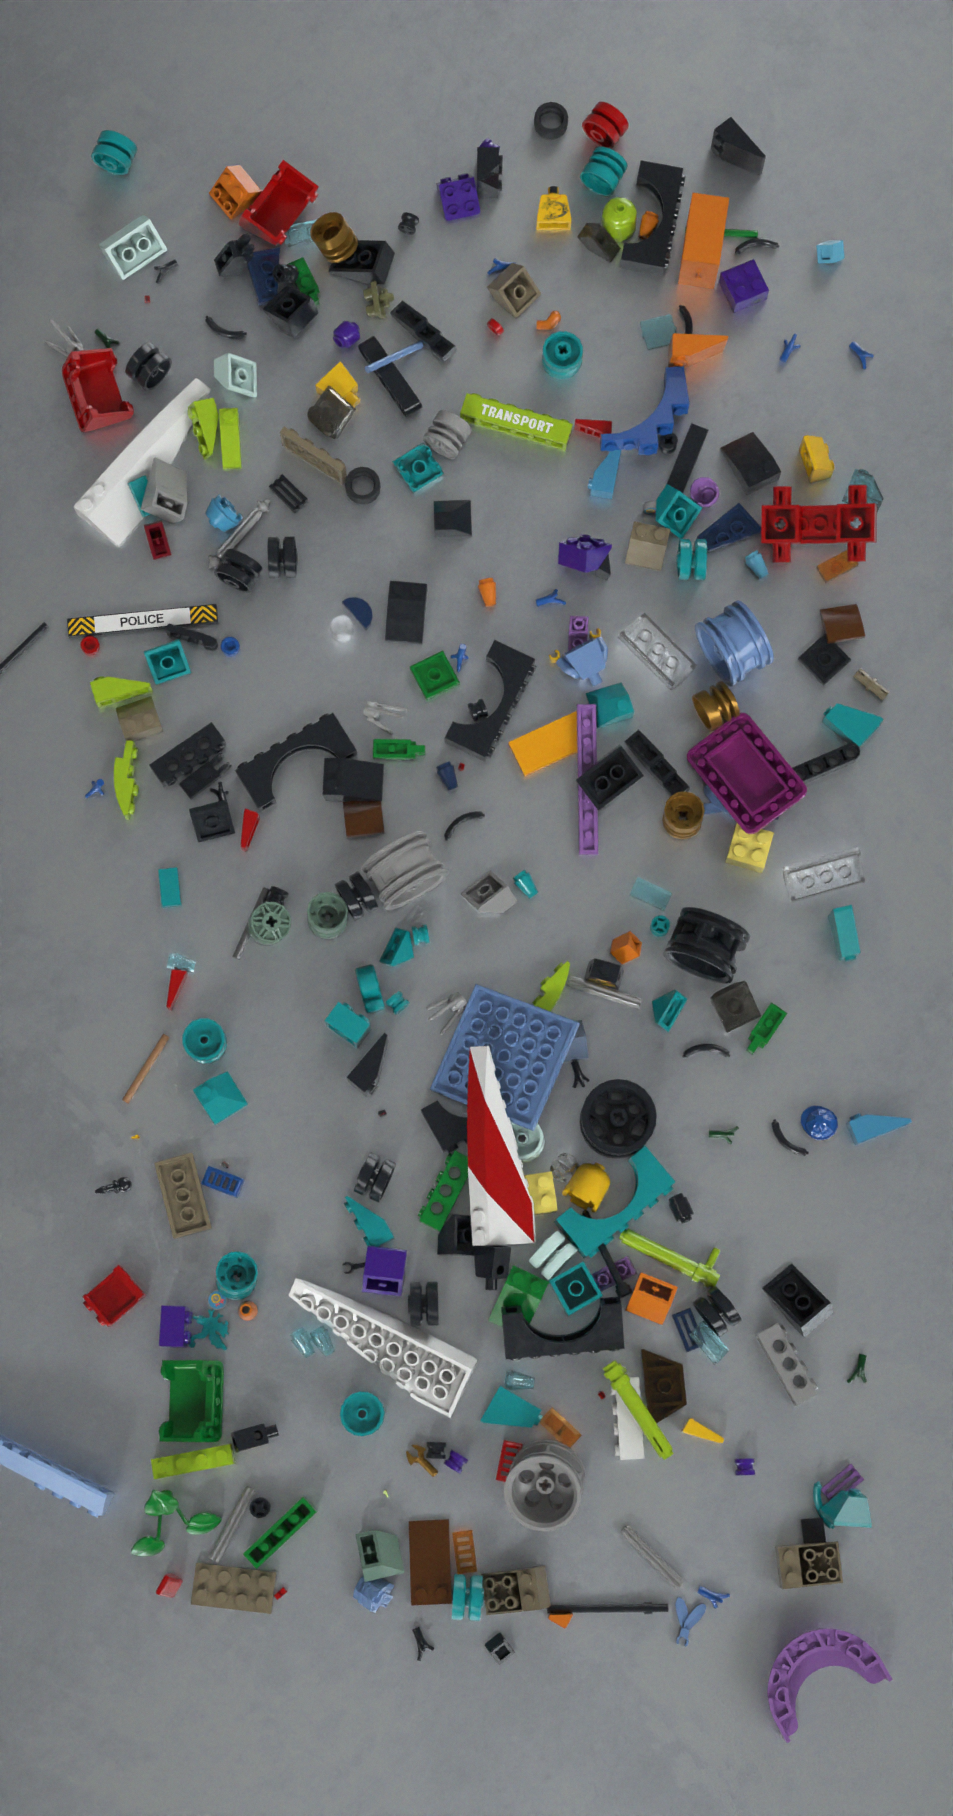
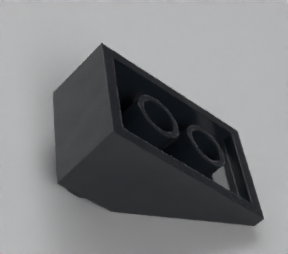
M732 117L714 129L711 149L716 156L754 174H762L766 155Z
M358 240L354 253L344 261L331 263L329 273L366 284L376 281L377 284L384 285L395 252L386 241Z
M754 432L720 448L746 495L779 480L781 475L779 466Z
M390 581L385 641L422 644L428 592L427 584Z
M619 744L578 777L576 782L599 811L644 775Z
M324 758L323 797L326 801H382L384 764L346 758Z
M386 1033L379 1038L346 1077L348 1083L365 1097L368 1094L373 1095L379 1087L377 1085L389 1041Z
M792 1263L762 1288L791 1325L803 1337H806L834 1313L831 1302Z

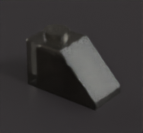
M586 223L577 236L589 251L608 262H612L621 249L601 223Z

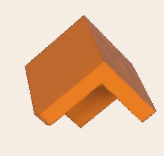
M629 931L612 940L610 953L621 964H624L640 956L642 942Z

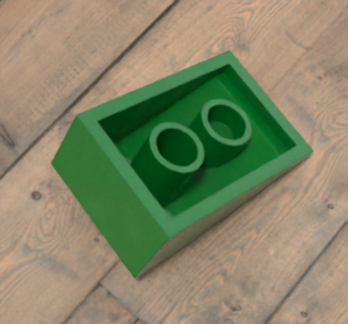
M513 1265L488 1321L503 1327L501 1307L521 1305L522 1313L530 1324L549 1282Z

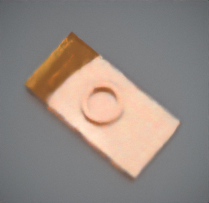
M846 550L821 563L816 569L826 584L858 567L859 564L858 562H847Z

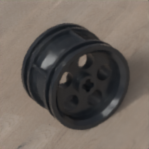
M684 907L680 912V917L677 919L671 939L667 943L668 948L664 950L663 955L670 963L694 976L712 982L727 984L732 982L733 974L737 970L735 966L736 951H744L746 949V943L750 939V934L739 924L719 914L700 908Z

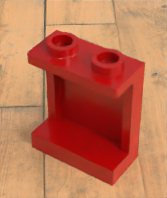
M118 1265L109 1276L82 1297L85 1300L83 1304L90 1312L94 1310L98 1315L96 1317L97 1321L102 1326L111 1327L139 1303L146 1294L123 1267Z

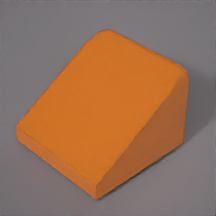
M549 1614L548 1619L565 1629L573 1614Z

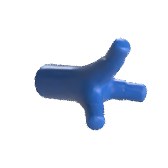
M495 258L493 263L496 266L487 273L490 275L495 271L506 269L511 263L516 264V262H504Z
M797 334L793 335L789 343L787 340H784L785 349L779 359L780 361L786 363L791 352L801 347L800 344L794 345Z
M853 341L849 347L859 356L863 369H866L865 357L873 358L874 354L866 352Z
M557 589L545 597L536 599L537 607L548 603L565 605L566 602L556 598L558 596Z
M460 644L458 652L451 655V658L457 659V672H460L463 659L469 658L465 655L467 648L465 644Z
M98 779L96 782L92 781L93 786L85 795V798H88L95 792L104 795L101 789L104 781L102 779Z
M700 1586L697 1592L709 1599L715 1609L718 1608L717 1602L722 1603V1599L730 1597L729 1593H715Z

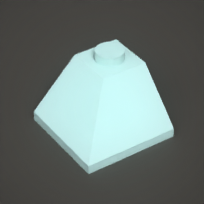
M230 353L214 359V377L226 389L253 398L257 397L256 362Z

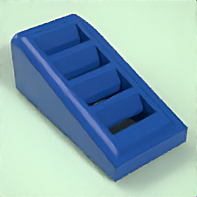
M208 1166L201 1184L238 1198L245 1180ZM214 1172L215 1176L212 1183H208L211 1173ZM222 1175L219 1186H216L218 1176ZM226 1177L230 1178L226 1189L222 1188ZM233 1180H235L236 1184L234 1186L233 1191H230L229 1189L232 1185Z

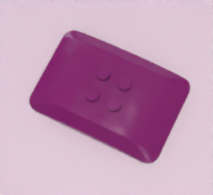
M740 713L736 718L732 717L729 722L724 723L692 747L687 753L688 762L747 834L757 833L807 794L805 783L747 713Z

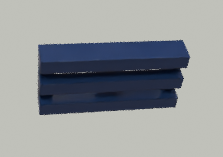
M691 1308L671 1315L686 1352L705 1345ZM688 1313L699 1340L698 1344L694 1340L684 1314ZM679 1316L682 1319L686 1332L691 1341V1347H689L687 1343V1340L677 1318Z

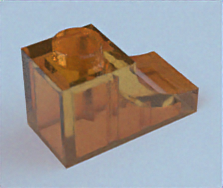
M553 1407L539 1422L560 1443L570 1448L582 1436Z

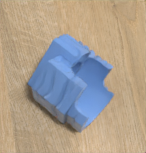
M363 1575L354 1588L353 1598L357 1599L358 1603L369 1611L376 1613L379 1606L387 1607V1604L393 1598L390 1592L395 1585L384 1578L365 1582Z

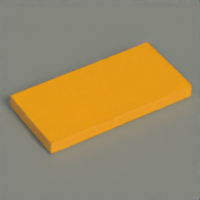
M577 711L508 742L524 777L577 753Z

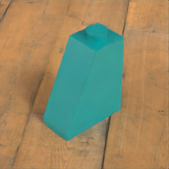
M837 703L834 707L829 706L823 713L825 717L822 722L847 744L854 743L860 748L881 725L884 719L880 716Z
M852 905L835 908L828 915V920L839 960L845 959V962L853 961L861 952Z
M500 1386L480 1421L489 1424L532 1428L533 1425L538 1426L543 1415L540 1414L541 1409Z

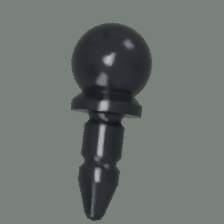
M121 1177L117 1181L113 1180L112 1184L95 1190V1193L106 1194L113 1191L116 1194L119 1191L125 1193L131 1189L132 1182L127 1177Z

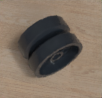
M148 342L138 348L129 359L125 373L132 380L137 381L138 385L145 391H150L158 386L168 374L172 361L166 354L160 353L154 344Z
M295 536L285 537L283 539V548H281L278 537H268L269 578H280L282 566L284 567L286 578H296L298 553Z
M226 549L222 556L223 563L218 564L214 575L226 585L236 590L250 593L255 585L253 578L259 577L262 566L256 560L240 551Z
M358 871L349 876V881L353 888L345 880L334 884L339 896L345 901L347 910L354 921L364 917L360 904L370 913L379 908L371 888Z
M371 1152L358 1174L354 1192L363 1196L372 1186L369 1197L371 1200L379 1203L391 1180L396 1163L387 1159L378 1169L381 1158L379 1155Z
M410 1282L408 1313H410L411 1326L422 1325L423 1313H426V1322L429 1326L439 1325L438 1282H427L426 1294H422L420 1282Z
M713 1286L706 1291L707 1298L711 1304L705 1298L699 1297L693 1302V1306L710 1329L718 1337H721L728 1331L724 1320L729 1325L735 1326L742 1319L731 1301L716 1286Z

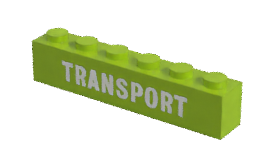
M466 393L460 412V418L468 423L566 451L573 424L568 420L554 419L548 414L540 415L531 409L523 410L517 408L513 404H502L496 399H485L475 393Z

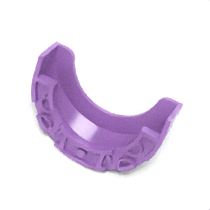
M817 1629L796 1637L782 1649L771 1668L767 1694L772 1717L786 1743L790 1742L789 1736L794 1734L798 1728L795 1710L798 1691L805 1679L813 1672L828 1666H842L854 1670L872 1684H876L883 1679L889 1682L893 1680L878 1654L865 1641L846 1631Z

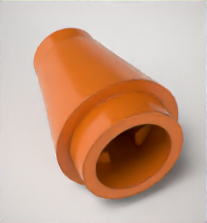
M645 211V214L642 215L639 238L645 240L651 236L659 222V216L656 213Z
M493 578L479 580L478 588L485 607L496 605V582H494Z
M244 1301L238 1307V1315L243 1320H252L257 1315V1306L252 1301ZM245 1306L250 1308V1311L247 1314L243 1313V1308Z

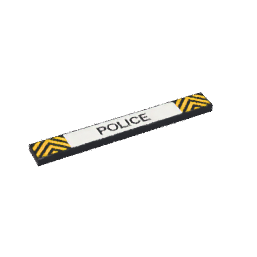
M217 604L67 619L69 638L166 629L168 624L179 627L219 624Z

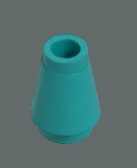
M525 869L513 877L514 884L529 899L538 893L530 873H527Z

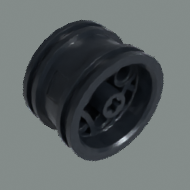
M622 1079L608 1080L595 1087L587 1096L580 1113V1130L588 1146L599 1155L614 1159L626 1158L642 1149L652 1136L656 1126V1108L651 1096L638 1084ZM612 1093H622L623 1100H611ZM632 1104L637 1105L640 1112L637 1114L631 1113L629 1106ZM603 1105L606 1112L600 1115L596 1113L595 1107ZM620 1116V1121L618 1123L615 1122V1118ZM590 1117H591L593 1120H595V1121H593L591 1124H590ZM636 1123L644 1129L641 1136L632 1133ZM597 1124L604 1132L603 1135L598 1137L593 1131ZM613 1135H622L623 1142L620 1144L615 1143ZM630 1139H632V1140L635 1141V1142L629 1144Z

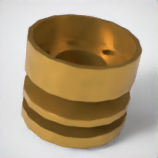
M329 212L324 214L311 227L310 237L326 260L331 263L346 260L357 248L358 238L340 213Z
M723 681L717 682L716 686H710V694L706 690H702L692 696L698 716L710 731L722 725V717L729 722L732 717L736 718L740 715L737 701Z
M686 791L677 792L670 796L666 802L662 818L663 827L669 835L677 839H689L697 834L701 828L705 812L700 798Z

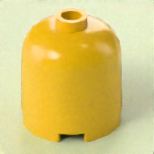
M597 1162L595 1164L584 1163L576 1169L563 1189L562 1194L564 1196L568 1194L571 1197L570 1202L584 1210H587L588 1207L592 1208L591 1211L595 1213L609 1189L610 1177L604 1171L605 1167Z

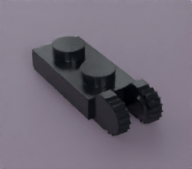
M173 624L167 625L166 633L172 640H185L192 646L203 645L207 651H215L218 648L217 639Z
M222 753L218 754L210 762L205 763L179 783V786L190 799L204 791L231 768L232 765L229 762L223 764L217 771L214 768L216 764L224 759Z

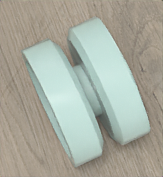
M511 1123L518 1146L519 1160L521 1159L523 1163L536 1159L542 1153L545 1145L544 1134L539 1124L537 1123L535 1130L531 1131ZM522 1136L526 1138L524 1142L519 1141V1139H522Z
M559 1230L550 1238H547L529 1260L535 1268H539L547 1262L541 1274L548 1281L578 1251L572 1243H567L560 1249V1246L565 1242V1236Z

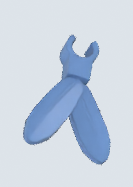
M704 786V794L711 802L703 804L704 814L722 812L733 819L709 787Z
M678 1597L675 1608L682 1628L680 1629L679 1636L676 1638V1644H679V1639L684 1637L686 1639L684 1646L686 1647L689 1643V1629L702 1618L706 1605L700 1604L696 1606L688 1616L684 1600Z

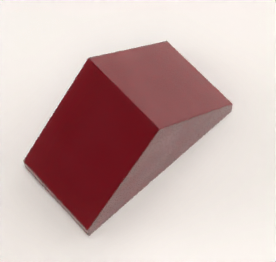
M162 520L144 525L153 560L170 556L171 551Z

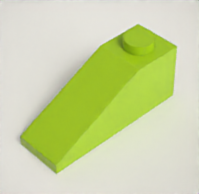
M238 408L219 409L223 469H240L242 465Z
M104 676L97 677L94 681L90 682L98 708L153 692L148 682Z

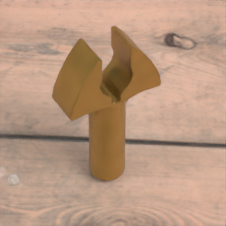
M412 1445L418 1451L419 1458L411 1456L406 1451L409 1464L419 1463L432 1477H435L438 1474V1470L424 1457L426 1448Z

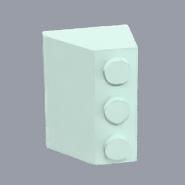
M141 215L98 244L107 261L122 280L167 251L151 220L144 215Z

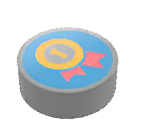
M656 501L645 502L643 504V513L656 515Z
M214 1290L209 1294L207 1301L212 1309L221 1310L226 1307L228 1298L223 1296L219 1290Z

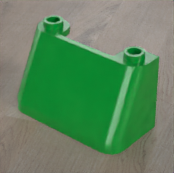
M162 1360L161 1375L165 1380L170 1381L169 1421L163 1422L159 1427V1442H218L222 1436L223 1364L220 1361Z

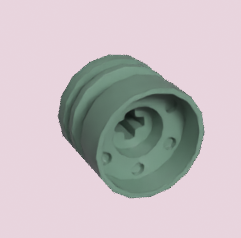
M323 892L312 898L308 904L307 920L313 934L319 938L331 939L343 933L347 926L348 910L342 897L336 893ZM326 915H330L329 921H326Z
M276 902L261 904L251 913L248 919L250 936L262 945L278 943L288 934L291 928V917L288 910ZM269 918L275 922L272 927H270V924H266Z

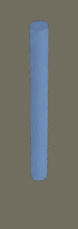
M418 341L365 366V371L370 373L423 348L422 341Z

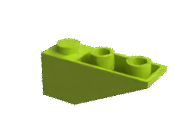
M214 398L194 401L188 406L187 411L188 417L192 420L194 426L193 433L198 439L199 452L204 460H207L213 454L219 419Z

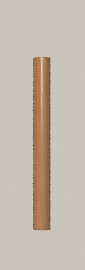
M165 1034L161 1036L122 1100L129 1104L170 1037Z

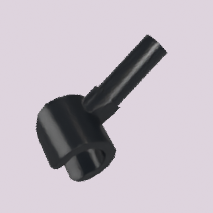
M345 1262L342 1264V1266L348 1264L351 1266V1270L344 1272L345 1274H351L354 1270L365 1267V1262L358 1264Z

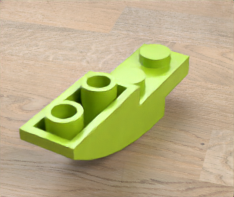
M126 740L123 758L115 757L114 787L123 815L126 819L130 820L131 814L134 815L135 812L134 796H137L139 791V785H137L135 779L130 778L134 776L135 766L132 765L133 760L137 759L138 748L134 741Z
M568 961L565 964L561 962L553 970L556 973L551 978L547 976L540 983L542 986L540 992L544 996L539 995L532 1002L534 1006L551 1012L565 987L570 967Z

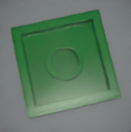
M444 651L438 652L409 667L426 701L460 685Z

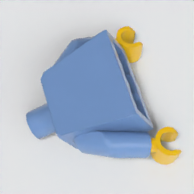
M599 628L596 629L598 635H593L592 631H590V639L562 654V657L558 650H554L558 656L553 658L549 654L550 661L556 663L564 673L574 679L584 680L589 678L592 686L601 683L602 679L598 672L606 668L605 663L608 657V647L603 638L600 637L601 630Z

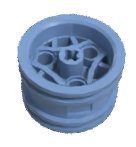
M739 600L733 602L732 605L724 607V612L715 618L707 617L703 622L695 624L696 637L707 661L718 677L730 687L734 686L736 682L744 680L745 674L753 669H763L765 665H769L774 661L772 647L761 624L751 610Z

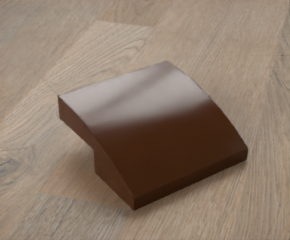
M857 604L820 609L827 644L865 638V631Z
M381 801L343 802L347 838L385 834Z

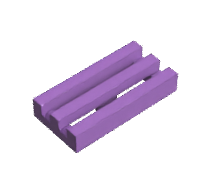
M849 1464L824 1485L821 1491L830 1501L832 1496L855 1476L857 1480L844 1491H849L851 1488L854 1489L864 1478L852 1464ZM848 1471H852V1474L829 1493L827 1492V1489Z

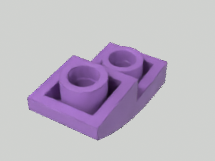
M570 616L568 651L587 641L589 617Z
M629 1256L615 1262V1266L623 1281L637 1274ZM607 1266L591 1274L601 1292L616 1285Z

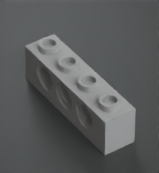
M776 1323L755 1335L794 1406L817 1395L816 1389L818 1387L813 1378H808L806 1374L808 1369L802 1360L799 1362L796 1356L798 1351L793 1343L789 1344L786 1338L788 1333L783 1325L779 1326ZM776 1340L781 1341L783 1344V1348L779 1352L773 1348V1343ZM785 1358H790L793 1362V1366L790 1369H786L783 1366ZM796 1375L800 1376L803 1380L800 1387H796L793 1384V1378Z

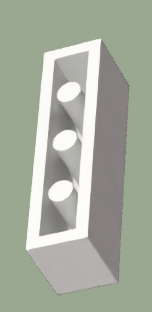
M629 1377L631 1385L640 1397L639 1377ZM611 1387V1395H615V1403H612V1413L616 1415L617 1423H613L614 1435H618V1443H615V1456H619V1460L644 1459L643 1431L618 1392Z

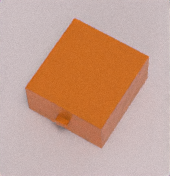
M692 193L678 284L714 289L720 265L729 204L728 197Z

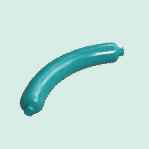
M817 1481L813 1487L815 1508L818 1515L823 1518L824 1524L829 1529H834V1525L820 1514V1509L823 1507L821 1499L822 1485Z

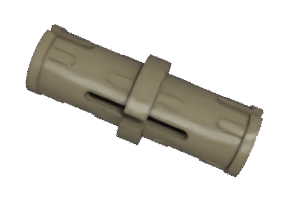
M862 668L853 676V678L866 687L867 691L870 690L881 701L890 692L877 682L878 679H873Z

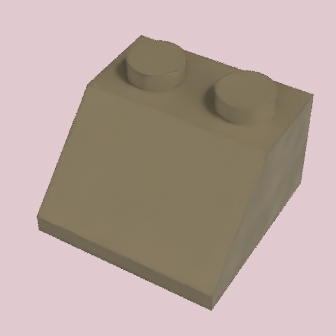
M511 263L487 286L495 301L514 318L523 313L541 295L525 267L515 263Z
M634 521L625 563L661 571L670 529Z
M152 696L116 708L119 723L126 740L137 741L163 732Z

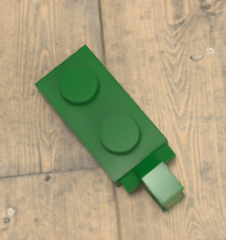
M302 257L288 263L289 265H295L298 269V279L295 282L298 290L311 297L315 306L319 305V298L317 296L320 293L319 287L304 258Z
M373 739V759L411 760L415 759L416 756H424L426 754L425 745H416V741H411V739Z
M771 1002L750 1033L748 1040L751 1041V1044L746 1051L753 1055L758 1046L763 1049L787 1015V1012Z

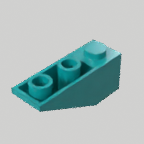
M349 1196L345 1197L347 1202L344 1205L349 1214L353 1212L357 1219L353 1221L359 1231L363 1229L366 1235L363 1239L367 1246L381 1247L395 1239L384 1219Z

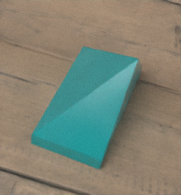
M395 927L379 960L380 963L390 966H396L414 958L409 931Z
M674 989L653 1000L655 1023L669 1032L688 999Z

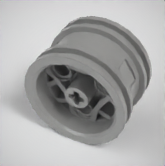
M417 831L395 840L373 854L361 867L363 872L367 873V879L375 883L380 892L379 900L380 902H385L383 907L387 911L402 907L420 898L437 887L449 875L447 869H443V862L437 861L430 850L432 844L429 839H426L425 831Z

